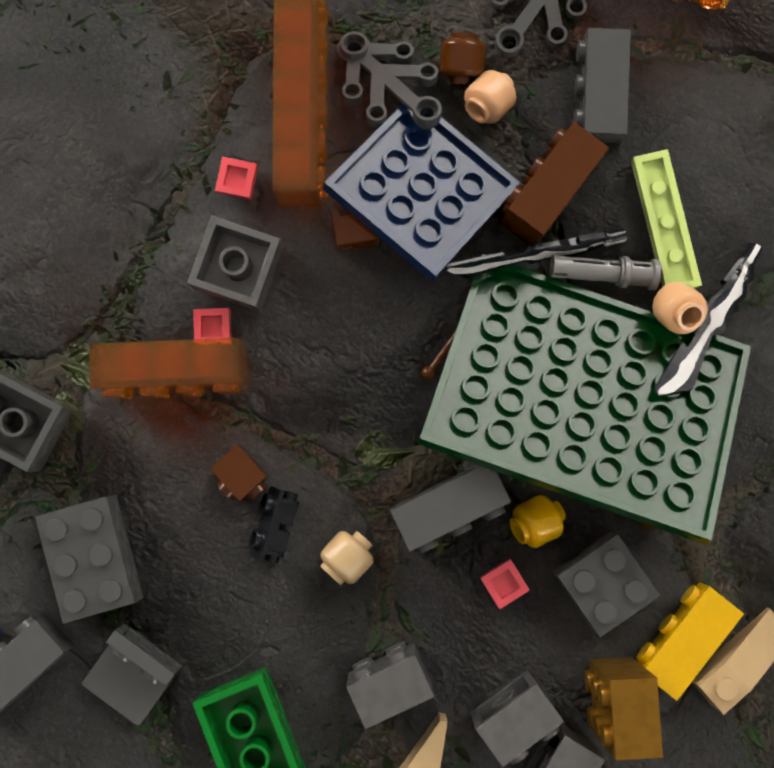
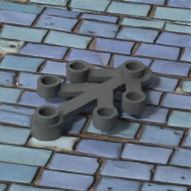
M489 0V4L496 10H502L508 6L509 2L519 0H504L502 2ZM530 0L512 26H504L498 31L495 39L496 51L506 58L518 55L524 43V33L543 6L548 25L545 36L546 43L552 48L562 47L567 39L568 31L562 24L558 0ZM568 0L565 7L567 18L573 21L582 19L587 10L586 0ZM577 4L581 7L582 11L575 13L571 10L570 6ZM559 32L562 35V39L554 40L551 37V33ZM510 40L515 46L512 49H506L502 42Z
M351 31L342 36L337 45V55L343 63L347 64L346 83L342 87V99L345 104L357 106L363 100V87L359 83L360 68L362 66L371 75L370 105L366 109V122L369 126L379 128L387 120V108L384 106L385 88L413 112V120L420 128L427 130L438 125L441 120V103L431 96L419 98L399 80H417L423 87H432L438 81V68L435 64L425 62L421 65H409L414 59V47L407 41H400L396 44L370 43L363 33ZM407 52L408 54L403 56L398 53ZM375 58H393L396 64H381ZM431 73L433 76L425 77L422 74ZM354 91L358 94L355 96H350L347 93ZM374 113H379L382 116L379 118H374L371 115ZM426 114H427V115H430V116H432V117H423L422 115H426Z

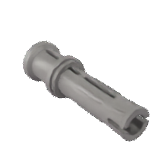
M552 255L550 260V278L605 281L615 283L619 288H627L628 285L647 287L649 291L657 290L661 278V263L658 259L643 262L632 261L630 257L623 256L616 261Z

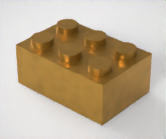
M633 657L589 659L590 670L584 671L585 688L592 695V707H587V721L589 729H594L595 736L601 740L603 748H607L616 761L663 758L657 677Z

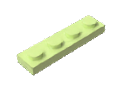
M668 149L633 157L631 165L654 256L661 263L660 280L662 287L671 282H684L693 288L702 286Z

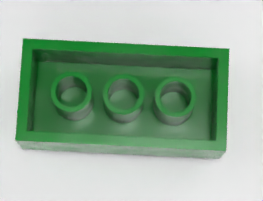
M267 667L200 693L192 703L217 768H306Z

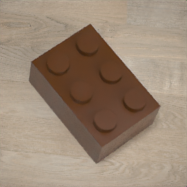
M575 122L572 123L567 131L562 128L558 130L543 154L546 159L544 160L540 156L536 159L522 182L525 187L521 188L517 185L506 199L505 205L501 210L505 214L501 225L528 245H536L540 242L610 148Z

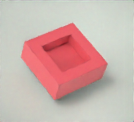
M222 156L215 192L220 195L251 201L258 165Z
M193 309L194 345H232L231 309Z
M510 558L479 577L499 610L530 591Z

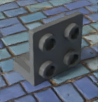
M124 624L114 630L106 641L109 644L82 681V685L138 726L144 721L182 668V665Z

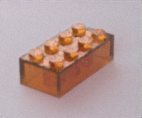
M239 338L89 344L90 389L102 391L103 397L131 399L134 398L133 392H139V395L150 398L169 397V390H176V394H183V396L205 395V389H213V392L228 395L240 394V387H249L248 345Z

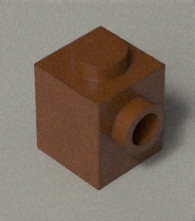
M237 444L210 469L220 480L217 486L230 500L236 497L239 501H242L248 497L253 501L268 487L264 481L270 475L242 445Z

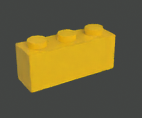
M701 582L697 586L692 585L685 591L680 600L683 603L674 615L671 613L665 617L658 628L660 631L659 635L652 643L647 642L636 656L638 662L657 677L658 686L676 701L744 615L743 612L713 588Z

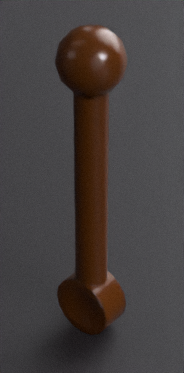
M455 332L432 363L422 369L421 375L424 379L431 380L434 378L435 369L449 352Z

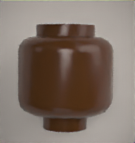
M450 33V38L443 40L441 43L440 73L445 77H451L452 85H471L472 79L478 78L485 71V43L478 40V34Z

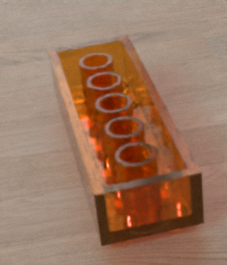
M274 0L272 191L279 207H321V197H328V194L322 190L324 182L328 179L326 167L322 166V162H328V140H326V130H322V127H328L326 94H322L328 93L326 59H328L329 48L326 25L329 24V9L327 0Z

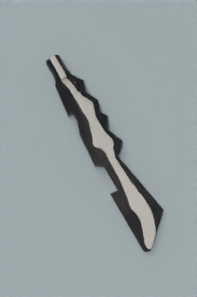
M623 228L590 233L570 239L530 245L525 251L504 255V252L453 262L445 267L447 271L467 279L524 261L532 265L545 259H552V255L572 257L583 252L594 251L602 247L625 242L627 234Z
M750 243L744 255L733 263L721 279L720 283L723 284L721 289L707 302L708 311L705 320L698 327L688 346H685L683 343L679 345L654 388L656 395L683 392L694 388L712 335L726 333L728 316L738 312V303L746 298L747 285L754 280L755 262L763 250L760 245Z

